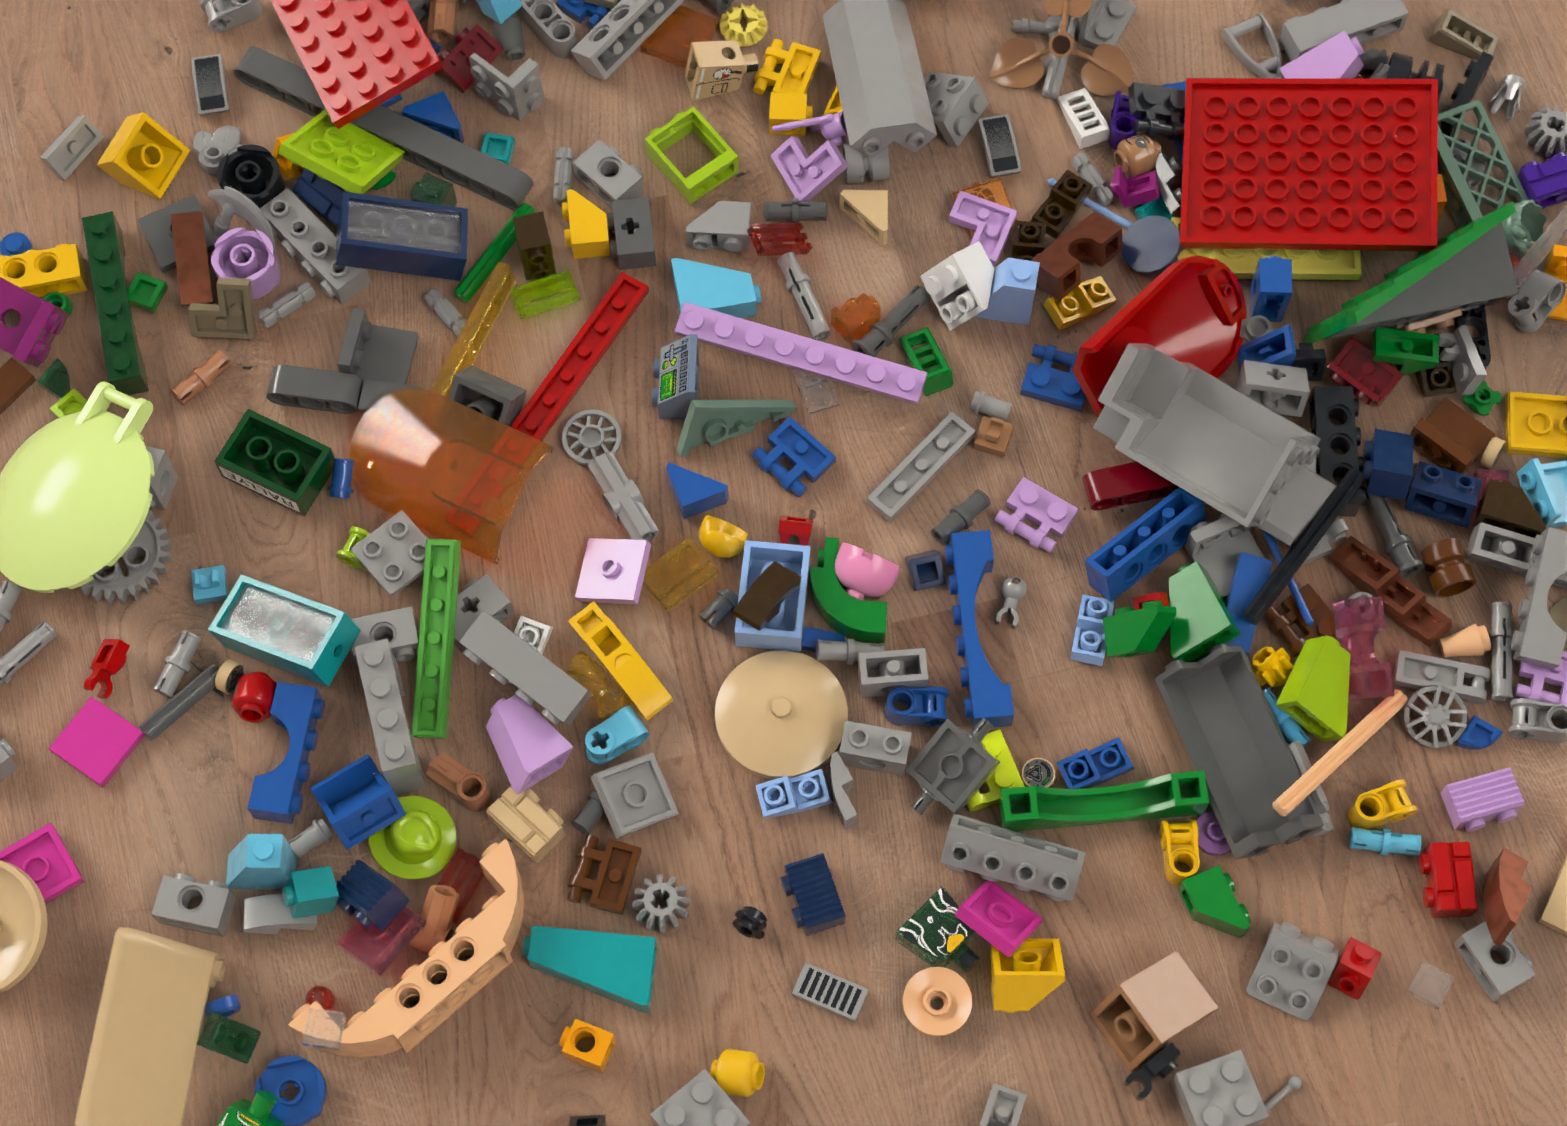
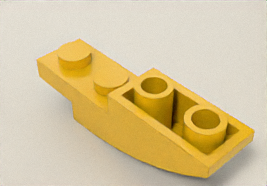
M594 601L568 620L571 627L647 721L674 701L644 660Z

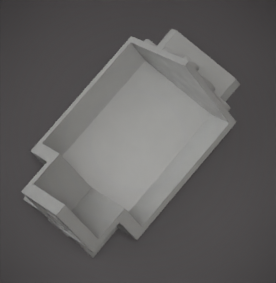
M1128 343L1098 399L1105 406L1093 429L1117 442L1115 449L1245 527L1257 526L1289 546L1337 487V485L1305 467L1306 464L1311 465L1320 451L1317 445L1321 438L1190 362H1179L1150 344Z

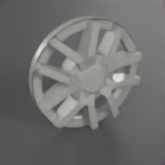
M584 410L575 414L567 421L562 431V444L567 456L574 460L575 463L587 466L597 457L595 451L599 449L605 454L613 453L615 456L622 441L621 429L617 421L608 413L600 410ZM592 416L600 417L598 425L591 424ZM587 417L586 426L578 423L577 421L581 418ZM604 421H609L612 426L603 428ZM570 428H576L580 431L579 434L569 432ZM616 433L617 438L604 437V435ZM567 438L572 439L576 442H574L569 447L567 443ZM605 445H614V447L609 452ZM579 447H582L583 450L578 456L573 453ZM590 452L593 459H584Z
M1431 685L1417 690L1409 697L1404 707L1403 721L1406 731L1417 743L1430 748H1441L1451 745L1463 734L1467 725V709L1463 700L1453 690L1444 686ZM1435 691L1432 703L1423 695L1425 692ZM1441 692L1449 694L1444 705L1438 704ZM1417 697L1426 704L1423 710L1413 705ZM1453 698L1458 703L1460 709L1448 710ZM1410 709L1421 716L1410 722ZM1449 714H1461V723L1449 721ZM1422 722L1425 728L1415 734L1412 726ZM1448 725L1459 727L1452 737L1447 727ZM1437 730H1443L1446 741L1438 742ZM1431 731L1433 743L1425 741L1421 737Z

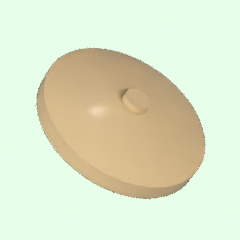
M769 651L755 655L742 662L725 679L718 693L715 705L717 734L728 756L745 771L769 780L783 776L793 778L822 768L831 760V754L839 750L845 721H848L846 697L834 674L816 659L794 651Z
M0 860V993L18 984L34 967L44 947L48 924L46 905L36 883L22 869Z

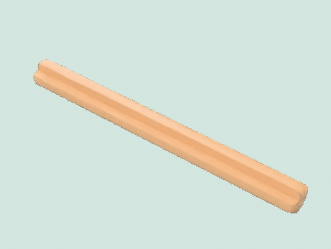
M1395 689L1273 802V809L1280 816H1287L1406 704L1407 696L1401 690Z

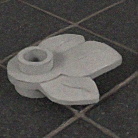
M222 126L214 134L201 130L195 135L193 149L199 154V164L206 172L217 174L221 159L227 153L231 155L237 151V147L244 145L240 144L241 134L236 126Z

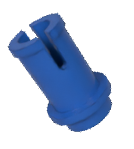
M334 458L331 486H328V490H331L330 497L349 499L350 493H353L354 490L350 488L355 460Z

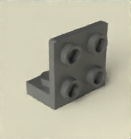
M353 308L337 362L340 372L356 375L362 380H379L406 385L419 339L418 333L372 325L364 309Z

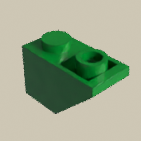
M1150 601L1142 603L1143 609L1135 610L1134 607L1119 608L1115 610V615L1103 617L1107 657L1130 658L1153 653L1177 614L1176 607L1163 606L1162 601Z
M1220 865L1181 882L1178 891L1192 920L1238 938L1247 933L1250 928L1249 923L1251 922L1249 912L1243 903H1238L1233 893L1235 892L1234 882L1228 873H1223Z

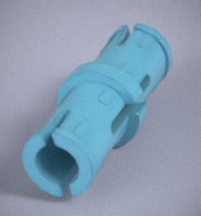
M1351 827L1349 848L1377 851L1380 855L1385 856L1389 853H1398L1418 857L1419 851H1421V835L1391 832L1388 828H1382L1379 831Z

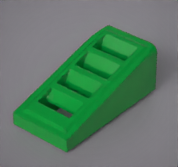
M928 327L899 338L911 368L927 372L923 388L925 396L953 386L952 370ZM927 342L928 344L915 350H912V347H915L922 343ZM932 353V354L929 355V356L923 357V358H921V359H917V358H920V357H922V356H925V355H927V354ZM937 364V365L934 366V367H931V368H928V369H926V370H923V369H925V368H927V367H930V366H932V365Z

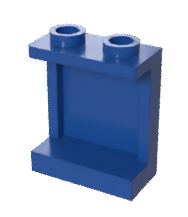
M370 755L363 756L311 787L313 795L346 850L407 815L389 783L387 784Z

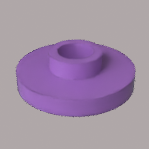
M1214 811L1205 812L1197 819L1198 848L1206 854L1220 856L1230 852L1231 849Z

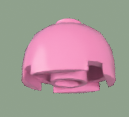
M842 542L835 561V571L839 583L847 588L846 592L859 600H863L864 596L876 598L887 593L896 582L901 568L876 554L872 555L863 551L864 549Z

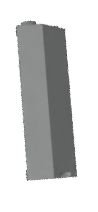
M839 0L822 16L850 147L870 158L875 157L893 141L912 152L919 151L936 137L937 133L906 4L899 0Z

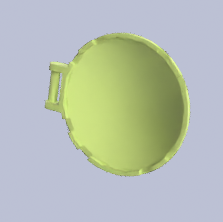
M100 382L95 387L81 412L68 414L45 425L30 436L12 455L0 474V571L9 580L25 589L40 593H54V590L66 587L74 589L94 580L93 574L101 570L105 565L109 567L114 565L130 547L146 519L153 496L149 493L150 479L155 476L151 453L146 449L143 441L144 437L140 434L153 412V404L143 398L135 399L117 391L114 385L110 383ZM111 402L129 410L125 418L106 411Z

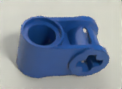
M939 686L924 688L897 687L888 695L884 711L885 716L890 723L898 726L941 727L946 719H949V716L946 715L945 698L949 696L948 689ZM901 701L906 703L909 709L898 711L892 704Z

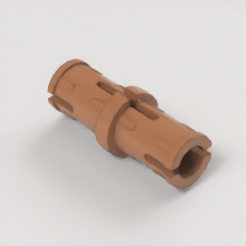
M217 350L201 366L193 367L190 370L191 374L170 391L173 395L175 394L174 397L182 405H186L202 389L211 387V382L223 371L231 367L232 363L221 350Z

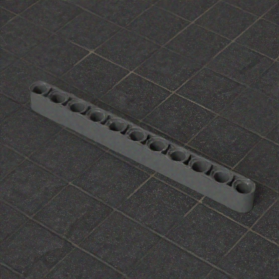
M251 46L234 69L235 76L244 84L313 117H316L326 109L305 69L258 47ZM382 105L350 122L405 151L403 159L509 209L517 210L534 185L533 180L523 171Z

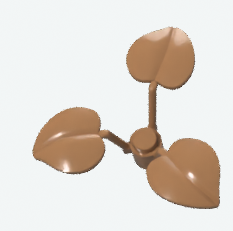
M1042 0L1047 14L1051 16L1062 15L1060 31L1051 37L1049 47L1036 53L1035 45L1030 40L1021 37L1009 39L998 50L989 74L991 80L1006 87H1029L1037 83L1044 75L1045 67L1039 59L1040 57L1050 53L1056 57H1065L1071 53L1089 61L1082 68L1081 78L1084 86L1096 95L1116 94L1117 90L1121 91V93L1128 92V87L1133 83V71L1128 58L1122 50L1111 44H1101L1096 47L1093 56H1090L1075 49L1073 36L1066 32L1068 15L1074 18L1083 16L1091 8L1093 0Z

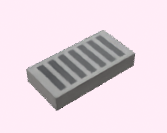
M805 962L792 991V996L856 1023L869 989Z

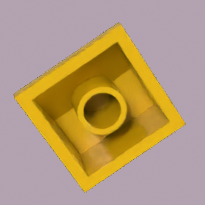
M142 112L126 117L97 163V166L120 184L156 199H161L191 150Z

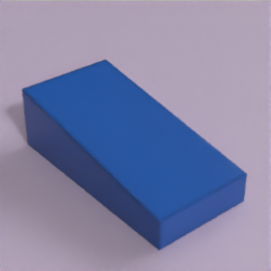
M805 627L802 650L816 652L817 639L844 642L845 634Z

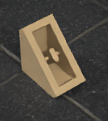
M843 190L840 193L839 209L883 248L887 244L888 190Z

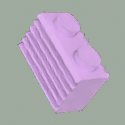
M1510 767L1447 784L1440 792L1454 830L1465 828L1466 832L1476 831L1485 827L1486 821L1497 819L1498 823L1511 821L1518 817L1517 813L1525 805Z

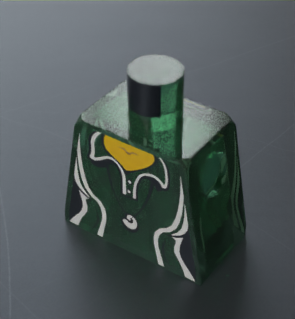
M943 886L896 931L895 940L933 967H946L953 960L967 973L980 960V957L967 946L974 938L975 931L954 915L959 907Z

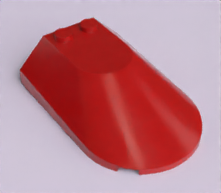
M1203 256L1183 258L1165 269L1079 348L1072 371L1097 417H1099L1105 406L1098 399L1128 343L1150 344L1175 360L1190 362L1218 379L1236 358L1243 338L1239 336L1242 319H1246V304L1239 281L1234 273L1217 259Z

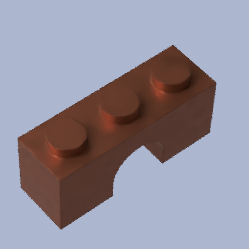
M1096 212L1079 221L1074 228L1056 239L1052 245L1043 252L1038 253L1031 260L1040 262L1036 287L1060 301L1081 284L1080 261H1091L1103 267L1123 251L1122 227Z

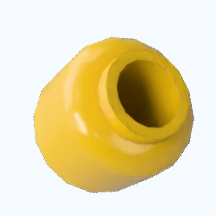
M726 1049L721 1053L719 1059L713 1060L710 1075L727 1095L750 1097L756 1090L761 1089L764 1082L765 1067L754 1052Z

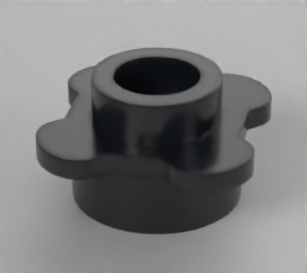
M750 906L736 911L735 916L737 919L733 921V926L746 937L762 939L765 935L763 930L767 927V917L765 914Z

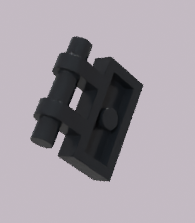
M1136 82L1132 83L1128 87L1130 115L1141 117V120L1136 119L1134 121L1133 130L1153 138L1156 135L1167 136L1169 140L1179 141L1181 138L1184 139V126L1182 123H1185L1186 90ZM1158 120H1165V123H1159Z

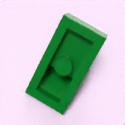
M1376 327L1373 332L1372 361L1396 364V370L1403 375L1435 367L1439 364V335Z

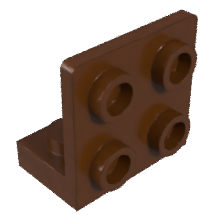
M1443 398L1425 420L1421 418L1410 433V435L1414 436V449L1438 467L1462 474L1469 469L1487 448L1491 439L1496 436L1493 431L1448 398Z

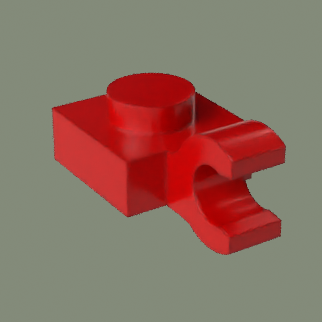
M104 639L90 666L93 672L85 680L83 689L93 691L95 685L99 682L101 689L97 697L107 699L113 690L110 676L116 675L124 666L127 660L126 653L130 645L120 639Z

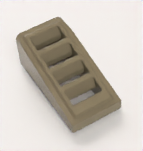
M1448 8L1437 20L1429 40L1437 45L1478 60L1483 51L1493 55L1499 37ZM1469 37L1474 38L1472 43L1468 41ZM1481 41L1486 42L1483 49L1478 47Z

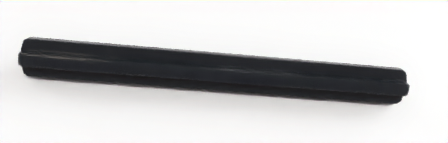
M1351 468L1243 611L1242 617L1252 625L1259 623L1362 485L1365 479V475L1355 468Z

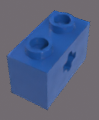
M1278 256L1259 258L1250 285V317L1261 315L1270 322H1282L1292 295V259H1282Z

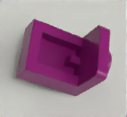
M1121 166L1114 168V180L1110 181V186L1114 197L1120 198L1124 209L1138 204H1146L1159 198L1160 188L1156 170L1126 178Z

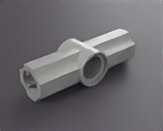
M603 453L597 456L588 465V468L596 484L603 492V499L614 519H619L630 539L647 540L650 543L659 534V530L644 507V500L633 480H628L613 453Z

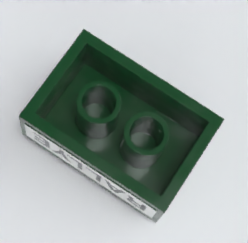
M247 409L214 462L222 477L305 516L332 474L335 456L330 447Z

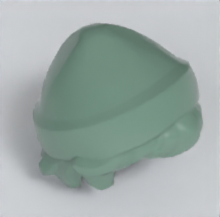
M1532 199L1515 203L1516 212L1502 221L1509 254L1520 260L1540 256L1546 251L1547 246L1544 236V223L1547 222V216L1540 214L1542 207L1535 204V201Z

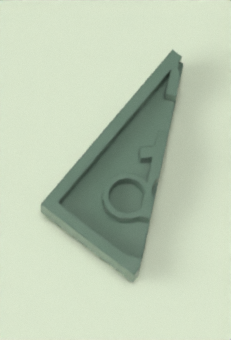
M691 400L676 450L680 457L689 456V449L706 442L711 447L727 438H734L754 430V423L770 417L774 421L782 419L788 414L795 412L796 405L793 400Z

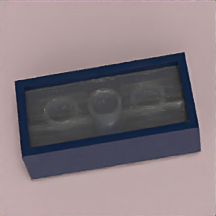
M343 192L338 211L335 265L460 281L467 261L468 209Z

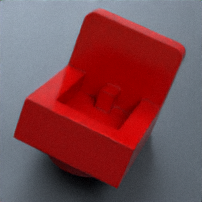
M1350 937L1335 970L1329 978L1328 985L1356 1000L1360 999L1372 979L1382 953Z

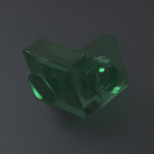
M211 1011L197 1045L247 1064L260 1038L261 1031Z

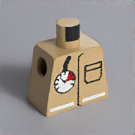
M735 40L692 42L685 71V79L692 101L739 89L743 73L758 71V59L755 53L742 55L739 44Z

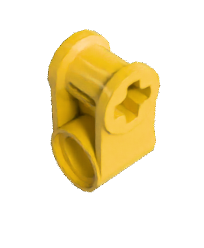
M1396 780L1359 795L1348 810V820L1355 828L1370 830L1387 823L1407 819L1416 814L1418 808L1416 805H1412L1404 788L1407 785L1405 780ZM1360 806H1366L1371 809L1373 817L1364 815Z
M1190 819L1188 823H1168L1167 820H1161L1160 842L1163 850L1166 879L1177 887L1180 886L1183 880L1196 875L1199 869L1198 825L1196 819ZM1176 862H1184L1189 866L1190 871L1186 873L1180 872L1175 868L1174 864Z

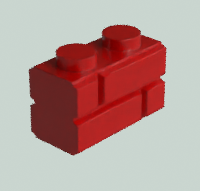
M1437 842L1428 844L1423 850V854L1419 855V870L1421 874H1426L1427 887L1423 888L1425 908H1430L1432 918L1473 916L1478 910L1470 842Z

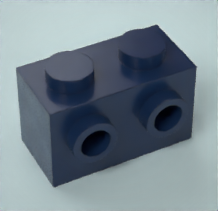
M1419 461L1404 509L1468 528L1483 480Z

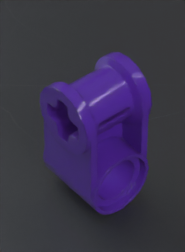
M1118 90L1116 91L1112 109V120L1108 143L1114 150H1117V146L1122 140L1137 135V132L1133 130V123L1136 119L1141 120V117L1130 115L1129 96L1122 95L1121 91Z

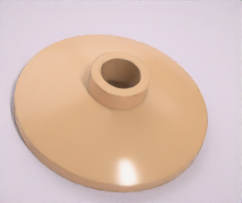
M929 967L917 972L908 981L903 993V1009L909 1022L920 1032L931 1036H945L959 1030L968 1020L972 1009V994L966 981L955 971L945 967ZM933 999H940L943 1002V1007L935 1010L931 1007L930 1002Z

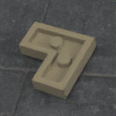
M219 277L216 283L219 304H190L188 312L193 337L255 338L257 331L250 279Z

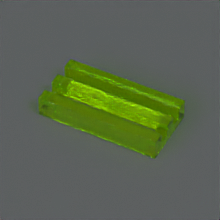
M570 269L510 288L521 320L580 301ZM570 290V293H567V294H564V295H561V296H558V297H555V298H552V299H549V300H546V301H542V300L551 298L552 295L559 294V293H562V292H565V291ZM537 300H541V301H542V302H539V303H536V304H533V305H530V306H527V307H523V305L528 304V303H531V302H534V301H537Z

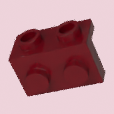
M1353 337L1350 338L1333 362L1330 361L1327 365L1332 370V373L1329 375L1332 379L1342 386L1350 383L1357 388L1358 391L1355 393V396L1369 406L1373 402L1381 406L1404 376L1388 363L1372 361V351Z

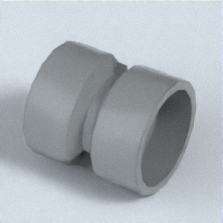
M849 143L843 144V158L848 164V167L844 170L846 184L864 182L866 177H869L872 181L890 179L888 146L875 157L870 158L850 147Z

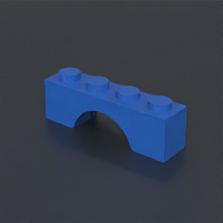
M277 682L270 714L276 724L289 733L290 745L285 759L277 768L254 778L247 809L255 819L293 824L295 814H300L302 810L303 794H300L302 783L307 782L310 776L311 765L308 762L310 750L314 751L316 748L318 732L315 731L317 719H322L325 710V700L322 699L317 687Z

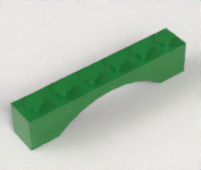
M1202 770L1170 773L1140 782L1100 788L1060 789L1040 786L1001 789L998 802L1002 828L1019 832L1203 815L1209 804L1205 773Z

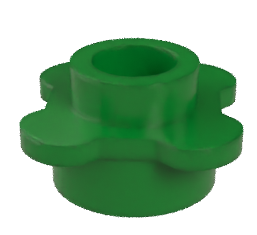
M1485 381L1480 384L1473 395H1463V401L1468 405L1469 409L1481 416L1489 415L1492 406L1499 404L1502 399L1501 394L1490 389ZM1479 396H1484L1485 400L1480 399Z

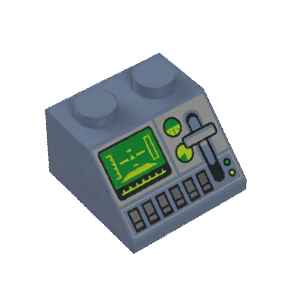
M697 334L687 335L660 347V359H654L653 373L654 378H659L658 388L652 389V407H658L660 419H686L691 400H698L700 361Z

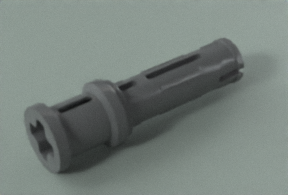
M916 285L884 319L872 323L869 326V332L860 340L857 339L852 343L853 351L876 357L885 346L888 347L893 343L894 335L931 299L930 294L924 287Z
M1366 494L1365 502L1385 541L1384 551L1387 555L1391 556L1395 566L1400 569L1401 578L1405 579L1422 571L1425 565L1422 560H1418L1411 546L1413 540L1410 536L1404 534L1386 497Z

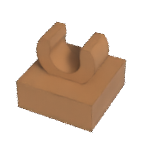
M983 416L973 449L1004 458L1014 425L995 417Z

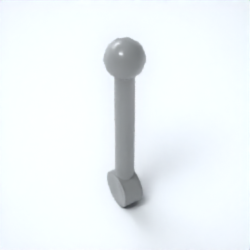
M1297 1076L1290 1077L1288 1085L1264 1105L1266 1111L1268 1112L1292 1090L1300 1089L1302 1086L1301 1079Z

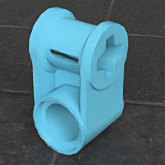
M631 706L618 710L609 719L587 732L585 737L586 755L593 764H608L623 753L636 748L649 737V731ZM599 742V744L602 746L606 745V748L602 749L600 746L595 747V743Z

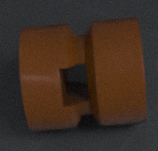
M1450 538L1441 540L1421 551L1426 571L1433 573L1429 580L1436 597L1454 596L1471 589L1476 584L1471 566L1464 563L1467 554L1461 539Z

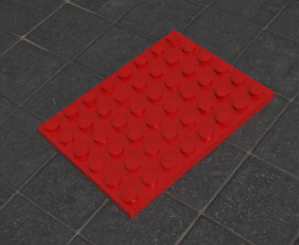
M1186 78L1180 222L1181 248L1431 251L1437 248L1438 79Z

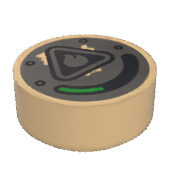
M1493 437L1481 458V466L1493 470L1503 452L1506 441Z
M232 659L224 662L216 674V688L226 694L234 693L237 681L244 675V665Z
M1032 758L1024 764L1021 779L1025 787L1040 786L1051 788L1055 779V769L1044 758Z

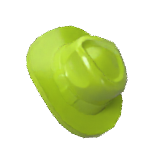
M414 795L399 797L398 800L407 815L369 837L368 843L372 857L382 869L398 878L420 880L434 876L449 864L456 846L454 822L447 810L433 800Z

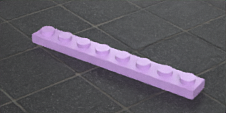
M687 302L683 304L675 328V334L685 337L690 334H697L698 341L916 405L919 403L927 378V372Z

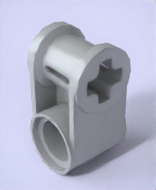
M260 0L200 1L202 10L207 13L209 18L208 27L215 33L225 32L232 27L254 21L262 13Z
M1534 270L1528 275L1518 290L1519 294L1514 295L1508 302V311L1515 318V324L1521 332H1534L1542 326L1553 309L1563 300L1567 290L1566 282L1541 270Z
M1527 698L1510 701V709L1513 710L1512 726L1508 728V735L1519 740H1537L1551 743H1561L1567 739L1566 705L1538 702ZM1551 719L1562 721L1566 729L1556 728Z

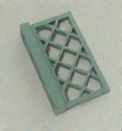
M1480 99L1438 114V123L1444 121L1454 126L1450 137L1443 134L1438 125L1437 174H1442L1447 198L1446 205L1457 228L1482 217L1479 209L1480 202L1496 210L1505 205L1503 200L1506 192L1514 195L1518 203L1522 200H1529ZM1474 111L1478 119L1477 127L1463 122L1466 112ZM1460 129L1474 135L1470 146L1456 140ZM1479 138L1489 142L1492 148L1490 155L1476 149ZM1454 147L1468 153L1464 164L1455 160L1452 154ZM1473 156L1487 162L1484 173L1470 167ZM1492 165L1503 170L1505 175L1503 182L1489 176ZM1467 174L1481 180L1478 192L1468 187L1465 181ZM1486 184L1500 189L1497 201L1483 195Z

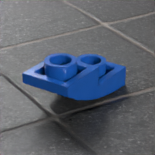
M1119 737L1090 751L1086 748L1057 762L1069 789L1090 788L1134 770Z

